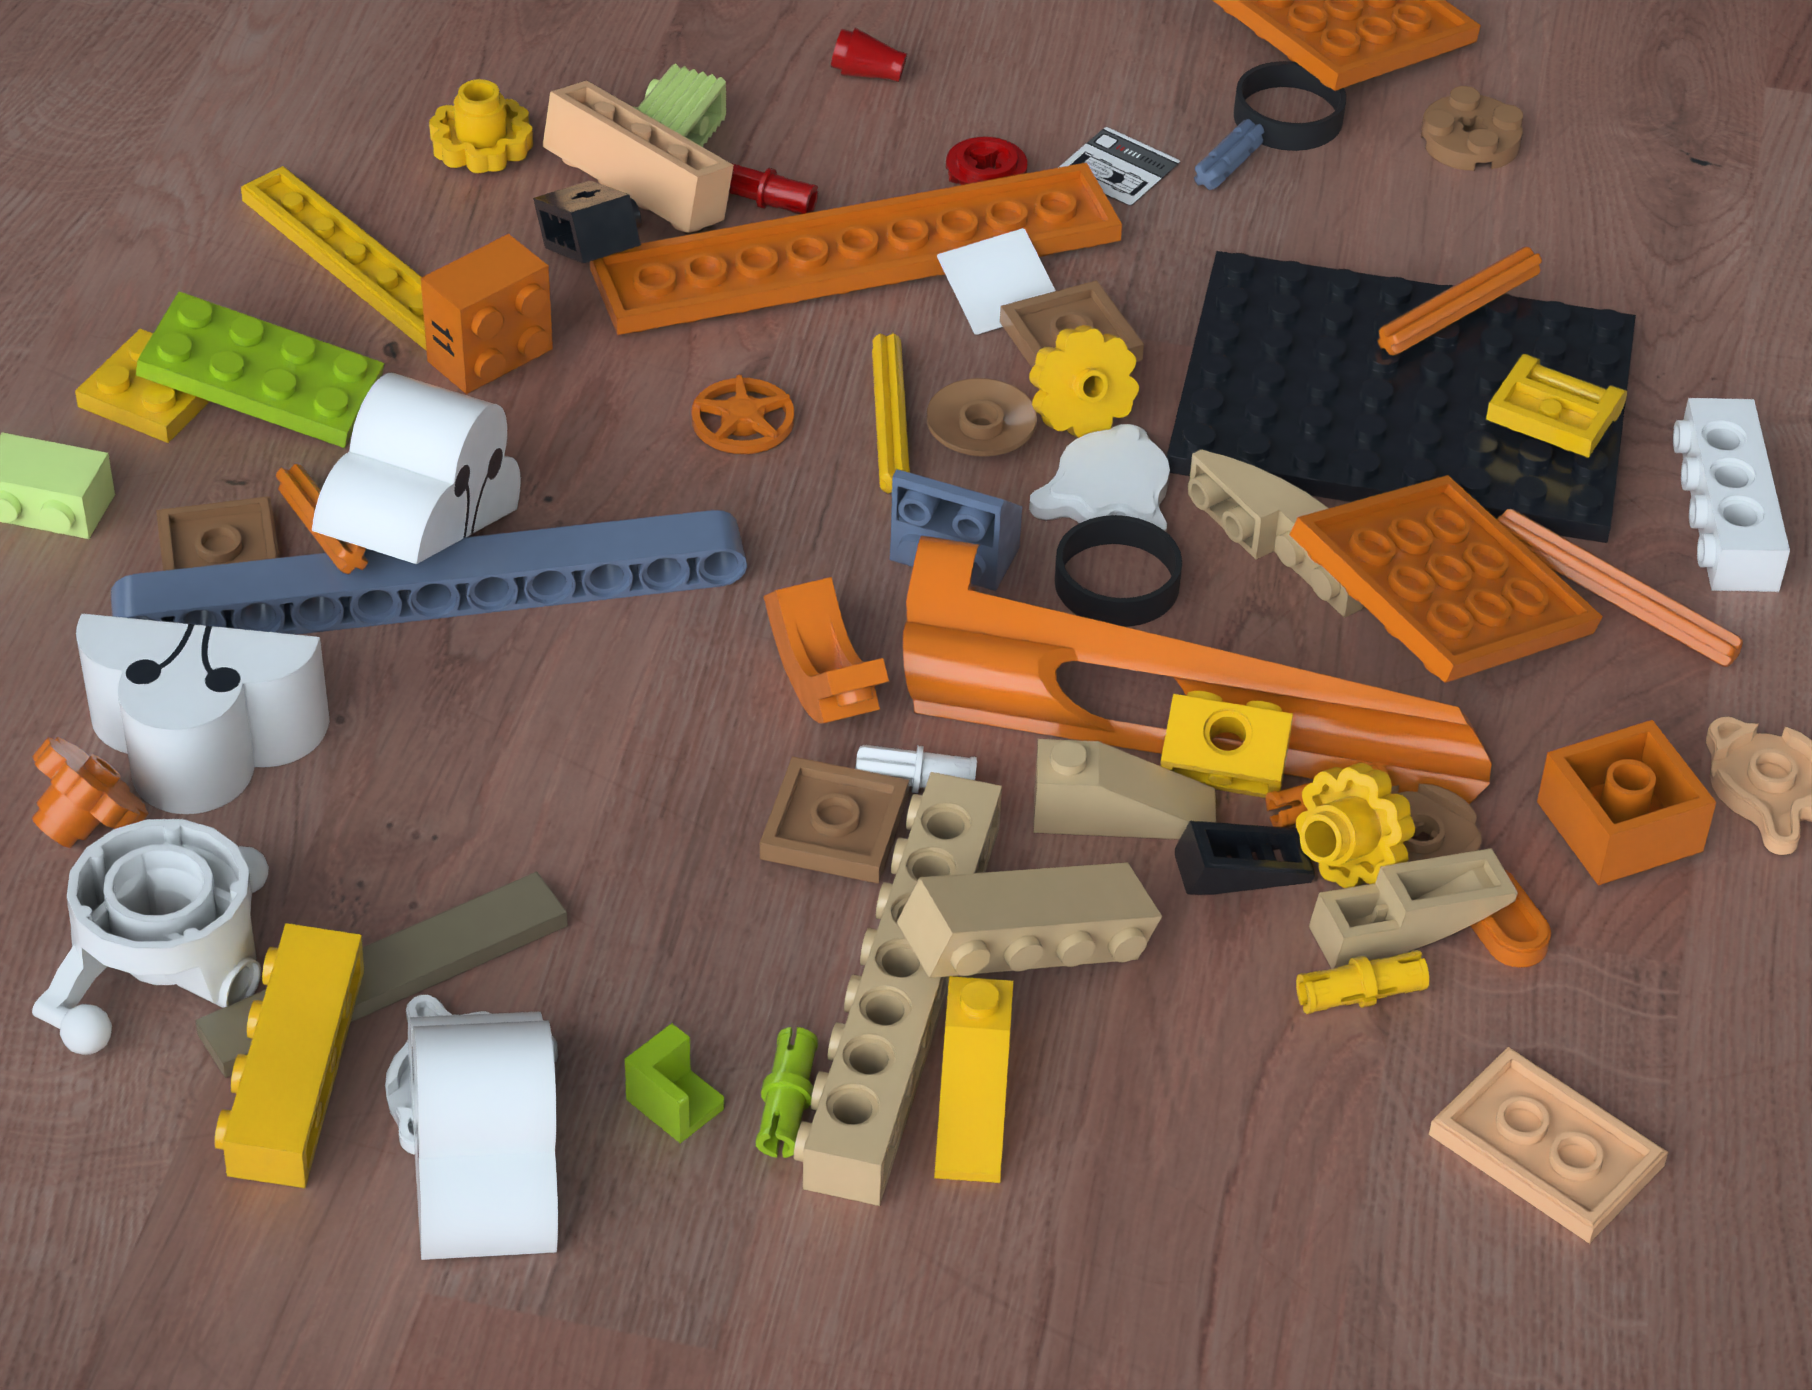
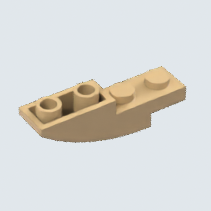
M1199 450L1192 454L1188 495L1196 507L1208 513L1225 530L1232 541L1239 543L1255 559L1274 551L1284 565L1291 567L1313 588L1319 598L1327 601L1344 618L1362 610L1363 605L1349 596L1345 587L1324 567L1314 562L1308 556L1307 551L1289 535L1298 517L1328 509L1327 506L1282 478L1253 465L1205 450Z

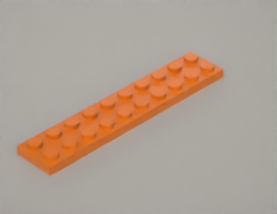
M1086 162L641 243V246L590 261V271L617 335L685 322L690 323L733 313H744L749 310L781 304L797 303L829 295L845 294L877 286L893 285L925 277L946 275L937 258L938 254L1022 228L1026 230L1039 257L1085 247H1095L1101 244L1121 241L1122 223Z

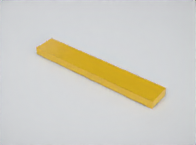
M284 166L241 186L242 201L426 350L421 276Z

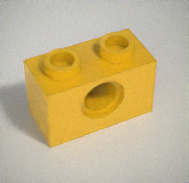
M1191 691L1187 693V696L1173 694L1161 756V767L1211 786L1215 790L1266 798L1268 792L1281 790L1291 736L1293 713L1282 712L1278 705L1265 701H1250L1246 706L1222 702L1223 700L1220 696L1206 691ZM1229 732L1239 736L1243 744L1235 750L1224 751L1217 748L1212 743V739L1220 733Z

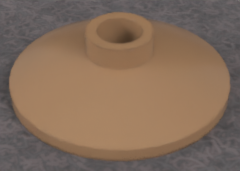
M971 378L953 382L935 393L927 407V425L932 435L951 450L972 456L1001 455L1021 447L1032 437L1037 423V412L1033 409L1031 399L1017 387L994 379Z

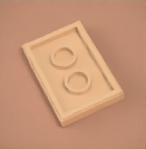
M1507 1047L1432 1120L1429 1132L1431 1137L1589 1244L1665 1166L1668 1151L1510 1047Z

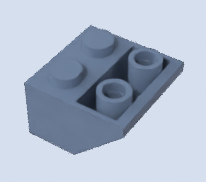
M897 469L892 479L890 560L913 567L918 543L922 535L980 544L975 556L971 584L996 591L1020 548L1022 506Z

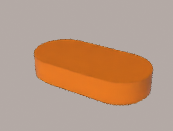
M1505 870L1518 892L1516 900L1485 919L1470 925V927L1496 960L1512 967H1530L1538 964L1545 958L1551 938V928L1510 872Z

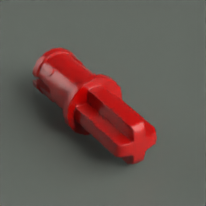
M733 164L729 193L756 200L757 206L765 209L768 205L792 211L796 214H806L814 211L818 199L817 185L777 175L776 170L772 168L761 172Z

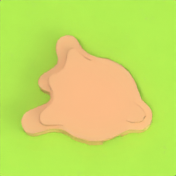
M1733 717L1716 719L1710 724L1706 736V744L1711 753L1710 778L1714 791L1719 799L1732 811L1758 826L1764 846L1770 852L1779 855L1793 853L1797 849L1800 839V821L1812 822V740L1801 732L1788 727H1784L1782 736L1756 733L1758 724L1744 723Z

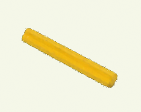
M879 333L872 340L880 488L889 494L892 492V479L895 471L899 469L910 473L902 343L899 336L894 333L888 336Z

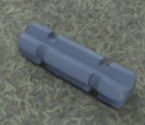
M1250 119L1243 120L1208 156L1195 166L1197 175L1194 177L1197 185H1204L1208 190L1216 189L1226 177L1251 155L1250 153H1253L1263 143V126L1261 124L1255 125Z

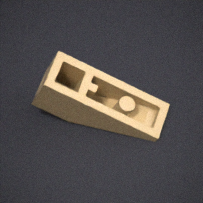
M1038 739L1034 784L1033 833L1180 839L1190 821L1216 822L1215 788L1099 741Z

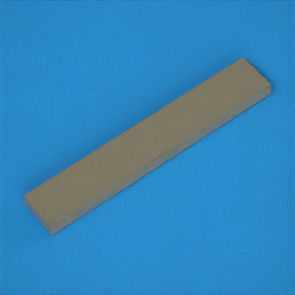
M534 872L364 946V974L354 1005L351 1022L567 927V911L538 872ZM266 990L195 1020L197 1035L225 1078L232 1075L237 1055H248L252 1039L247 1037L249 1011L254 999L263 1001Z

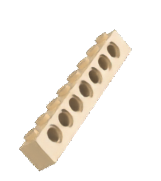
M930 772L923 795L913 794L906 821V829L911 831L908 839L899 837L896 842L891 865V873L896 874L893 884L883 882L876 907V919H880L878 929L868 928L864 936L860 956V964L865 966L862 976L852 975L848 983L844 1003V1011L849 1013L846 1024L835 1023L828 1048V1060L833 1061L829 1073L819 1071L815 1080L811 1099V1109L816 1110L813 1122L802 1121L798 1130L794 1148V1160L803 1162L804 1190L877 1206L881 1204L948 992L949 976L928 977L897 921L919 877L985 873L1000 826L1002 786Z

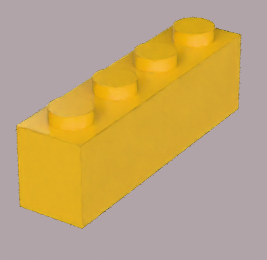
M285 923L279 947L270 946L268 948L262 973L263 985H267L263 1001L253 1000L248 1016L247 1037L252 1039L248 1055L238 1054L233 1066L231 1092L236 1093L232 1110H221L216 1126L215 1148L224 1150L228 1177L306 1188L354 1011V1005L364 974L362 935Z

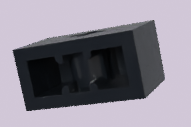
M586 181L533 198L546 249L584 264L641 246L638 229L642 226L641 214L636 202L627 193L593 181Z

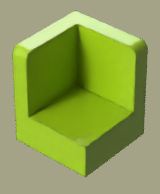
M673 1023L624 1059L626 1100L680 1144L724 1110V1096L691 1071L690 1037Z

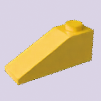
M949 976L935 1179L1000 1183L1013 981Z

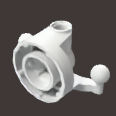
M184 819L143 820L113 829L86 847L69 873L67 903L71 923L72 949L58 968L49 989L35 1002L32 1009L33 1016L59 1028L60 1036L69 1050L77 1054L91 1055L107 1045L111 1037L112 1024L107 1013L100 1007L89 1004L77 1006V1004L95 978L107 967L128 972L139 981L152 985L177 984L222 1008L254 995L261 977V966L256 961L250 911L252 893L261 889L268 877L269 866L264 855L252 847H238L215 828Z

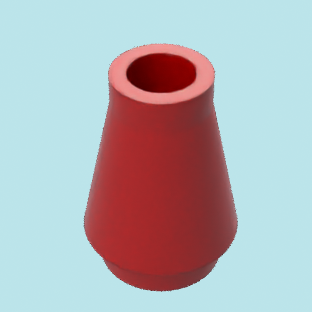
M856 27L853 32L841 29L834 48L831 67L842 70V76L890 79L899 82L906 63L907 53L890 47Z

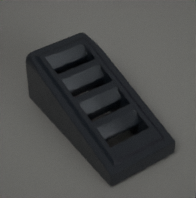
M1190 821L1175 847L1177 865L1186 893L1189 895H1214L1311 883L1316 875L1310 857L1304 854L1301 849L1300 835L1297 828ZM1280 849L1284 862L1276 860L1273 850ZM1253 852L1256 853V856H1257V859H1258V860H1254V859H1253V856H1252V853H1253Z

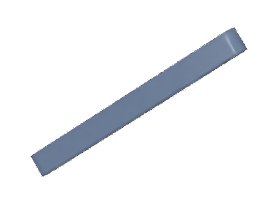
M711 510L466 537L418 564L366 548L364 556L369 561L367 566L363 570L355 568L350 574L342 573L327 553L138 573L124 576L115 582L111 588L112 617L298 635L722 587L733 584L745 574L747 561L736 518L725 511Z

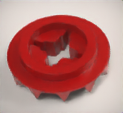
M974 137L963 140L954 145L946 157L949 182L960 185L1027 173L1028 161L1024 152L1015 144L996 137Z

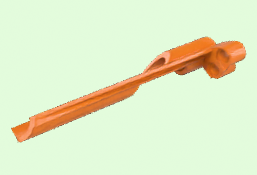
M924 535L920 537L906 599L907 622H905L903 630L904 671L907 688L913 699L914 713L1080 741H1099L1110 746L1162 754L1167 728L1099 717L1075 704L1062 691L1057 682L1056 670L1062 663L1079 661L1171 676L1177 681L1186 696L1191 691H1206L1220 696L1223 700L1222 702L1246 706L1250 701H1265L1278 705L1282 712L1293 713L1291 736L1284 770L1286 775L1314 779L1316 774L1334 767L1344 769L1357 763H1366L1371 766L1372 763L1381 762L1388 771L1392 786L1399 785L1398 793L1406 791L1418 792L1419 784H1429L1442 787L1457 794L1468 804L1490 783L1492 760L1468 717L1457 706L975 592L976 587H971V579L976 552L980 544ZM1229 732L1220 733L1212 739V743L1224 751L1235 750L1243 744L1239 736Z

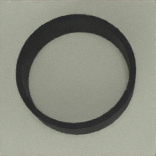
M1277 61L1265 63L1248 70L1239 79L1234 104V120L1237 126L1246 119H1250L1255 125L1261 124L1264 128V133L1262 134V145L1287 151L1314 149L1329 143L1341 131L1346 106V92L1344 88L1334 91L1326 87L1318 78L1296 62ZM1290 87L1306 90L1322 97L1335 111L1317 121L1289 123L1274 120L1258 113L1245 100L1261 90Z
M1122 515L1092 518L1071 528L1059 542L1056 553L1055 588L1064 605L1078 616L1123 627L1142 625L1164 615L1177 600L1182 570L1181 552L1174 539L1166 531L1148 521ZM1120 544L1136 547L1154 555L1167 567L1171 578L1162 587L1146 595L1116 598L1100 595L1082 587L1068 574L1065 565L1076 554L1088 548L1099 545Z

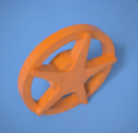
M736 375V378L716 382L705 388L694 399L691 410L692 426L696 435L707 445L733 454H753L769 450L782 443L789 436L794 426V406L789 394H786L772 383L760 379L742 378V375ZM746 391L760 393L768 397L757 399L747 395ZM736 392L735 396L727 400H713L720 395ZM782 408L786 417L782 425L775 430L765 420V413ZM701 412L721 416V426L716 434L704 425L700 417ZM760 433L764 436L753 440L728 439L731 434L750 436Z

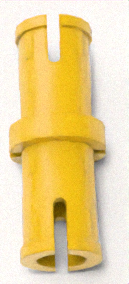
M1419 950L1368 960L1365 956L1355 957L1349 960L1348 965L1323 971L1300 973L1296 978L1297 996L1306 1014L1356 1003L1361 1008L1374 1006L1377 999L1401 993L1423 991L1428 989L1429 986L1428 966L1425 958H1422V952Z

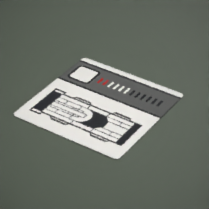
M1105 127L1059 167L1087 162L1105 195L1127 205H1133L1176 167L1180 161Z

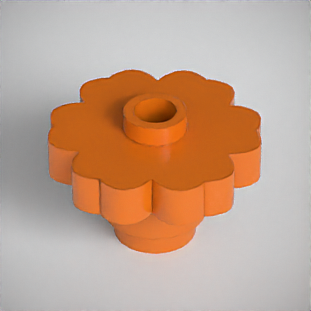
M48 737L32 756L35 766L51 779V785L37 801L39 809L33 815L32 820L41 831L64 847L72 848L78 839L86 840L100 822L110 828L117 829L143 821L149 814L146 805L130 792L129 786L120 779L121 775L109 763L94 754L89 757L82 749L60 737H56L55 740Z

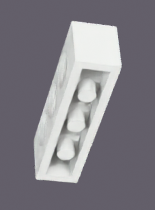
M1688 398L1684 419L1676 420L1674 425L1673 446L1675 453H1682L1683 455L1681 484L1683 490H1688L1691 493L1689 522L1691 528L1699 530L1700 536L1697 545L1699 567H1707L1711 591L1779 592L1790 548L1754 399Z

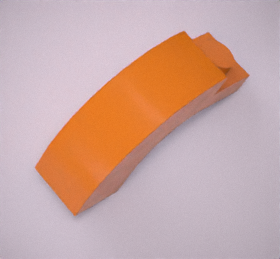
M832 577L778 589L763 596L773 636L786 674L801 705L813 720L818 723H827L880 710L875 686L889 682L884 659L880 658L863 662L855 652L842 620Z

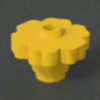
M476 79L462 84L458 90V95L454 99V105L440 106L437 108L435 115L429 120L433 154L439 160H443V163L450 168L466 165L473 173L501 171L506 168L507 161H521L525 159L527 151L533 147V127L530 125L529 111L520 106L517 101L505 99L499 92L498 86L488 80Z
M1082 325L1075 329H1063L1057 335L1056 348L1044 347L1038 351L1035 365L1029 373L1030 382L1039 389L1032 401L1033 409L1041 415L1043 422L1048 427L1056 431L1067 430L1068 433L1077 438L1089 433L1111 429L1113 417L1122 418L1129 415L1133 405L1132 400L1135 399L1139 391L1137 381L1129 376L1136 366L1134 354L1127 350V346L1121 338L1112 334L1102 335L1099 330L1091 326Z
M1357 763L1344 769L1334 767L1318 773L1313 783L1308 784L1302 791V799L1307 811L1302 812L1296 819V828L1300 835L1303 853L1319 863V871L1325 880L1336 882L1343 888L1356 887L1365 883L1375 884L1381 866L1408 862V852L1403 842L1412 838L1415 833V825L1410 816L1411 809L1408 799L1400 794H1391L1392 785L1389 775L1384 771L1374 770L1366 763Z

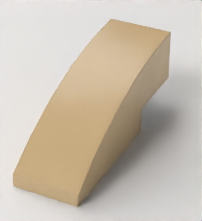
M1492 848L1380 867L1375 884L1320 892L1309 928L1331 969L1348 965L1351 958L1365 956L1368 960L1397 956L1398 954L1407 953L1446 938L1513 903L1518 892Z

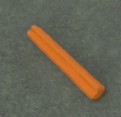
M1522 247L1382 326L1379 329L1380 338L1377 340L1378 345L1381 349L1385 348L1389 355L1400 354L1537 276L1541 271L1539 264L1542 263V258L1540 254H1534L1530 247Z
M294 464L289 470L281 467L275 476L280 482L278 490L333 563L345 574H350L355 568L363 570L369 562L364 556L366 548L312 531L314 513L321 489L311 476L298 464Z

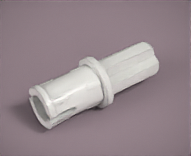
M862 745L857 752L855 769L908 779L909 786H912V793H918L919 788L926 787L930 772L975 780L977 757L967 758L923 752L924 746L917 745L916 751Z

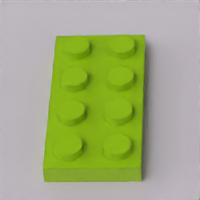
M179 291L139 356L136 376L345 448L352 436L358 412L367 393L383 375L384 362Z

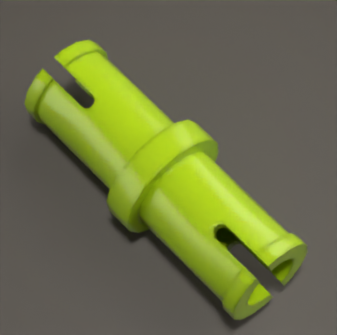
M791 1027L784 1028L778 1033L772 1072L765 1077L761 1088V1098L765 1102L760 1130L756 1136V1147L765 1155L775 1158L778 1157L780 1140L784 1141L783 1157L788 1158L794 1155L795 1142L801 1125L803 1111L811 1105L814 1087L810 1082L815 1052L818 1049V1038L811 1031L797 1027L794 1045L790 1044L792 1037Z

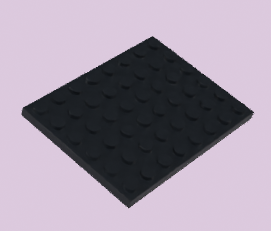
M1216 251L1167 452L1170 473L1190 476L1192 454L1199 450H1205L1258 467L1282 478L1311 496L1347 502L1361 500L1449 475L1496 519L1507 509H1514L1560 536L1607 543L1612 522L1625 404L1620 416L1616 421H1612L1589 458L1488 421L1486 416L1489 402L1523 354L1539 358L1541 361L1540 365L1599 387L1607 389L1610 385L1627 391L1636 315L1620 313L1611 309L1600 310L1568 305L1558 301L1515 297L1505 293L1400 354L1389 355L1385 348L1381 349L1378 345L1377 340L1380 338L1379 329L1454 285H1437L1406 280L1401 277H1385L1354 272L1349 269H1333L1302 264L1297 261H1281L1249 256L1244 253Z

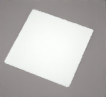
M1023 228L937 255L975 335L1003 327L1000 324V307L1002 305L1056 291L1026 230Z

